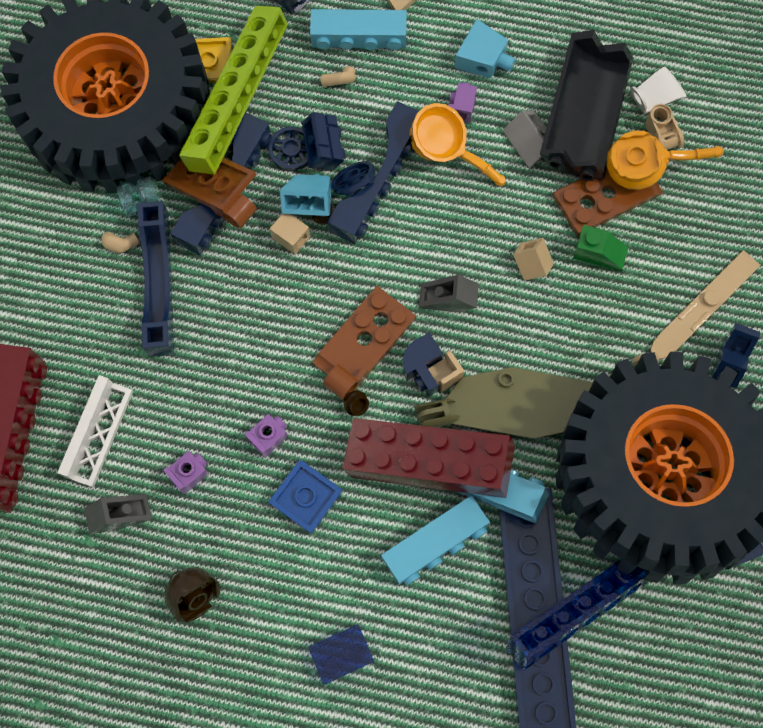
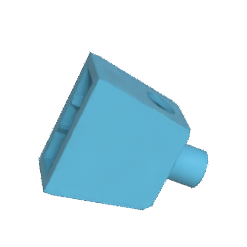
M476 19L456 54L455 68L492 78L498 67L510 72L516 58L505 54L508 40L504 36Z
M320 174L295 175L280 189L282 214L329 216L331 208L330 177L321 176Z

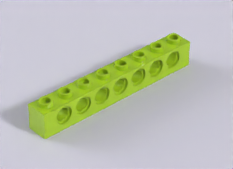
M255 6L248 17L247 23L239 35L238 41L230 53L179 155L190 172L216 174L288 26L280 7Z

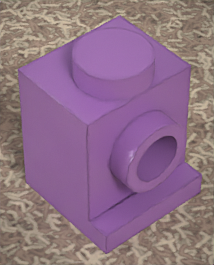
M461 82L458 83L456 92H451L448 106L457 111L464 123L470 124L477 86Z
M267 414L244 435L266 458L288 437L284 430L287 428V425L277 415L272 418ZM267 428L272 429V433L269 436L263 435Z
M190 451L186 452L169 468L166 467L163 470L184 494L209 474L204 468L208 463L198 452L193 455ZM191 465V471L183 473V469Z

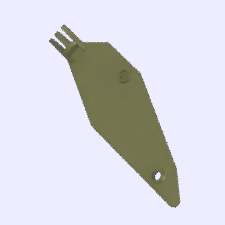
M510 367L462 377L446 399L418 404L414 408L415 412L418 413L417 420L420 426L442 427L453 424L537 439L564 433L579 397L584 390L589 392L593 382Z

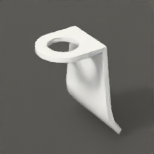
M666 67L659 69L638 88L633 86L630 90L631 97L644 114L650 112L653 106L657 104L666 105L687 97L682 86Z

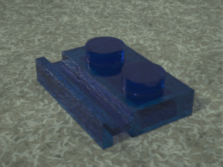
M359 624L308 647L323 685L375 662Z

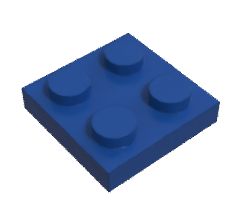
M299 460L268 503L312 535L340 497L343 489L302 460Z

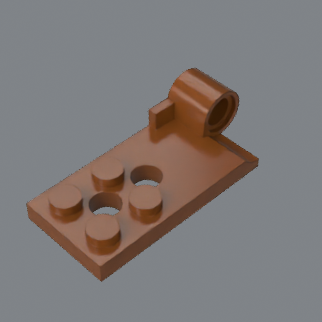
M225 158L222 159L215 175L190 172L181 159L162 180L167 187L212 208L217 215L225 218L237 229H241L257 210L256 206L241 194L257 174Z
M606 169L604 179H594L593 181L580 179L555 191L552 197L578 237L583 224L596 228L661 196L663 191L657 182L641 190L624 188L610 177L608 169ZM610 189L614 192L615 196L613 198H606L603 196L602 190ZM588 199L593 203V207L590 209L583 208L580 201Z
M376 286L312 362L314 366L327 375L323 385L341 400L345 401L347 395L357 390L412 325L417 316L380 287ZM383 315L388 319V322L385 326L379 327L374 324V318ZM367 334L372 338L370 344L363 346L357 342V339L360 335Z

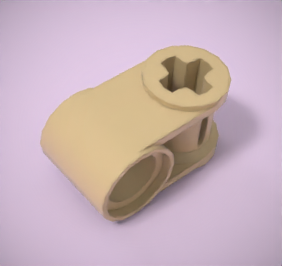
M665 104L653 106L645 120V128L648 133L656 137L667 150L675 147L678 149L684 147L683 133L678 127L670 107ZM654 117L661 118L663 122L657 121Z

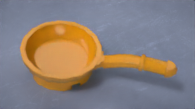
M433 103L424 106L416 114L410 128V136L412 135L411 145L420 157L428 161L447 162L460 157L482 171V174L488 176L497 186L505 185V177L491 167L490 163L487 164L478 156L467 150L465 151L467 130L463 119L455 109L446 104Z
M634 130L623 134L613 143L607 154L606 166L610 177L618 185L627 189L641 190L652 186L661 179L670 159L679 161L697 159L699 161L706 158H719L723 155L724 149L720 146L704 149L696 148V150L668 151L650 133Z

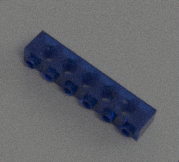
M619 560L511 635L506 649L522 670H526L649 583V581L644 580L645 569L636 567L628 575L616 569L620 562Z

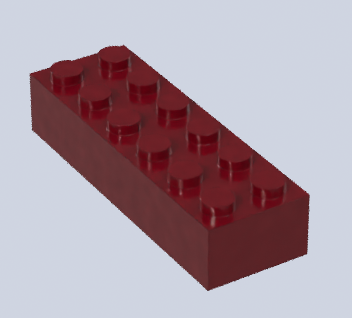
M0 344V512L11 514L12 508L16 506L18 501V492L16 490L18 482L22 480L24 475V466L22 464L24 455H27L29 452L30 441L28 438L30 430L35 426L36 416L34 412L36 404H39L41 400L40 386L42 380L46 377L47 365L31 348Z
M353 418L342 469L351 478L506 498L515 445L509 435Z

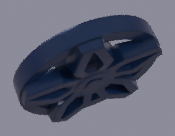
M294 126L282 128L274 133L270 139L268 146L269 155L277 167L284 170H298L305 168L308 164L307 157L304 158L302 154L306 153V148H301V146H305V140L299 141L298 133L304 136L302 128ZM288 133L285 140L278 139L281 135ZM273 149L280 152L277 159L273 154ZM282 157H287L284 161L280 162ZM295 158H301L302 162L299 163ZM290 159H292V162H293L294 164H292V165L288 164L289 161H290Z
M369 161L354 163L340 171L332 180L331 186L336 194L351 196L355 191L373 182L375 168Z

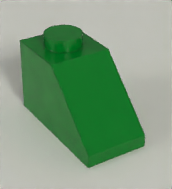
M583 224L573 259L622 272L628 247L609 231Z

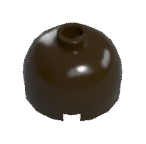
M198 567L185 568L176 571L170 577L164 592L165 604L176 621L180 622V619H184L186 623L201 617L212 607L208 603L214 596L218 599L221 586L207 570Z

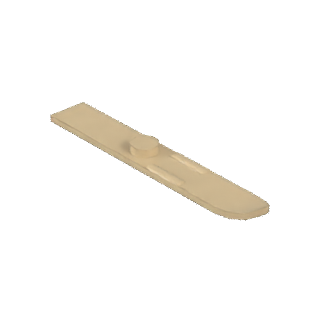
M743 250L658 335L652 344L650 352L658 354L659 359H664L670 352H675L760 267V264Z

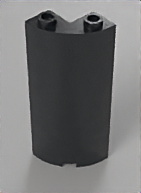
M595 30L571 34L540 151L541 157L547 162L549 167L580 177L584 181L605 178L607 154L613 145L633 62V56L626 43L602 45Z

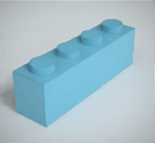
M311 9V46L319 49L365 48L373 50L376 48H389L391 50L406 48L407 10Z
M512 469L506 498L457 492L467 497L472 495L477 501L537 524L549 496L542 481L532 477L526 480L519 477L520 474Z
M471 495L383 553L381 558L398 585L405 582L408 586L420 578L418 572L426 567L429 571L443 562L442 556L448 552L454 555L465 547L463 542L472 537L475 541L488 532L486 527L490 521Z

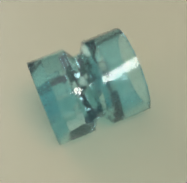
M151 176L137 180L136 185L126 183L117 186L118 196L127 218L138 215V203L160 201ZM138 192L141 202H135L133 193Z

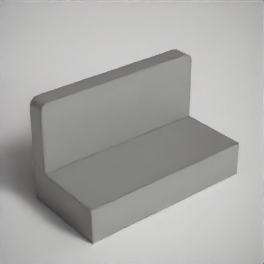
M521 111L503 129V132L527 166L533 167L542 158L540 151L546 126L535 111Z

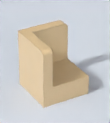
M281 214L270 227L272 239L294 255L311 237L309 227L291 214Z
M544 238L520 243L513 254L524 280L547 276L553 266V260Z
M451 351L445 353L443 360L428 368L441 393L458 383L464 376V369Z

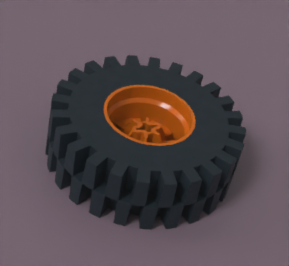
M62 0L66 12L59 16L49 5L39 10L45 26L41 29L28 20L21 30L29 45L13 40L8 50L15 63L4 62L2 66V74L8 83L1 85L2 97L8 105L5 108L6 113L32 155L37 158L47 172L51 173L54 171L63 183L71 185L74 179H76L80 187L88 192L95 191L97 181L99 180L107 193H119L120 179L126 178L133 191L144 188L141 173L147 170L151 171L157 182L163 180L167 174L162 162L169 159L176 165L181 160L179 155L182 145H185L202 108L210 96L209 82L196 40L192 32L188 33L184 20L178 14L172 18L168 5L160 0L153 7H151L149 0H131L130 4L128 0H108V2L103 0H87V5L78 6L75 0ZM123 68L127 69V71L122 76ZM73 98H82L85 102L73 105Z
M655 352L642 354L635 368H633L628 359H625L615 365L610 377L605 372H602L594 379L589 392L584 390L579 397L557 451L556 462L560 463L556 474L557 489H565V494L561 501L565 515L575 512L578 517L573 528L580 539L591 534L597 540L592 552L602 560L609 552L621 558L616 568L619 571L629 575L636 567L645 569L644 580L658 583L667 574L672 575L673 584H687L696 575H700L702 581L713 578L725 567L727 570L734 567L763 542V408L756 411L752 407L761 391L752 383L739 394L731 389L730 386L738 372L727 366L717 379L708 376L712 359L698 356L690 369H686L683 363V352H670L661 366L658 365ZM644 435H650L654 445L653 448L644 439ZM683 437L692 442L686 449L684 446L679 447ZM637 455L645 456L648 462L640 461ZM709 471L711 478L699 476L696 473ZM640 480L646 482L649 488H647ZM665 480H673L674 482L668 483ZM686 484L692 485L696 492H690L686 488ZM661 495H667L671 500L662 498Z

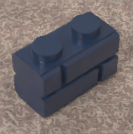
M311 113L302 122L309 168H322V170L332 171L344 162L345 150L341 147L340 141L341 128L338 126L335 115Z

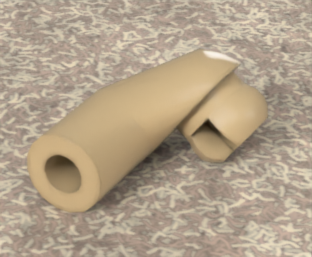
M346 66L342 72L322 74L321 84L323 87L351 84L357 77L355 75L356 70L352 66Z
M106 232L101 237L102 245L106 249L118 254L140 244L135 233L125 238H120L111 232Z

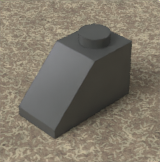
M459 274L422 283L419 308L450 312L477 308L479 284Z
M147 494L100 498L84 508L90 534L111 532L152 520Z

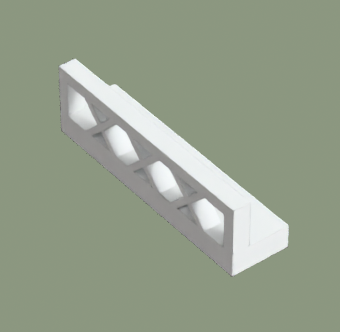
M98 376L57 472L59 475L94 488L134 392L132 389L114 384L109 378ZM112 390L124 393L121 403L111 407L108 399ZM111 414L113 419L111 427L101 431L98 424L101 417ZM101 438L103 443L101 451L91 455L88 448L90 442ZM88 462L91 463L93 468L89 480L77 476L80 466Z

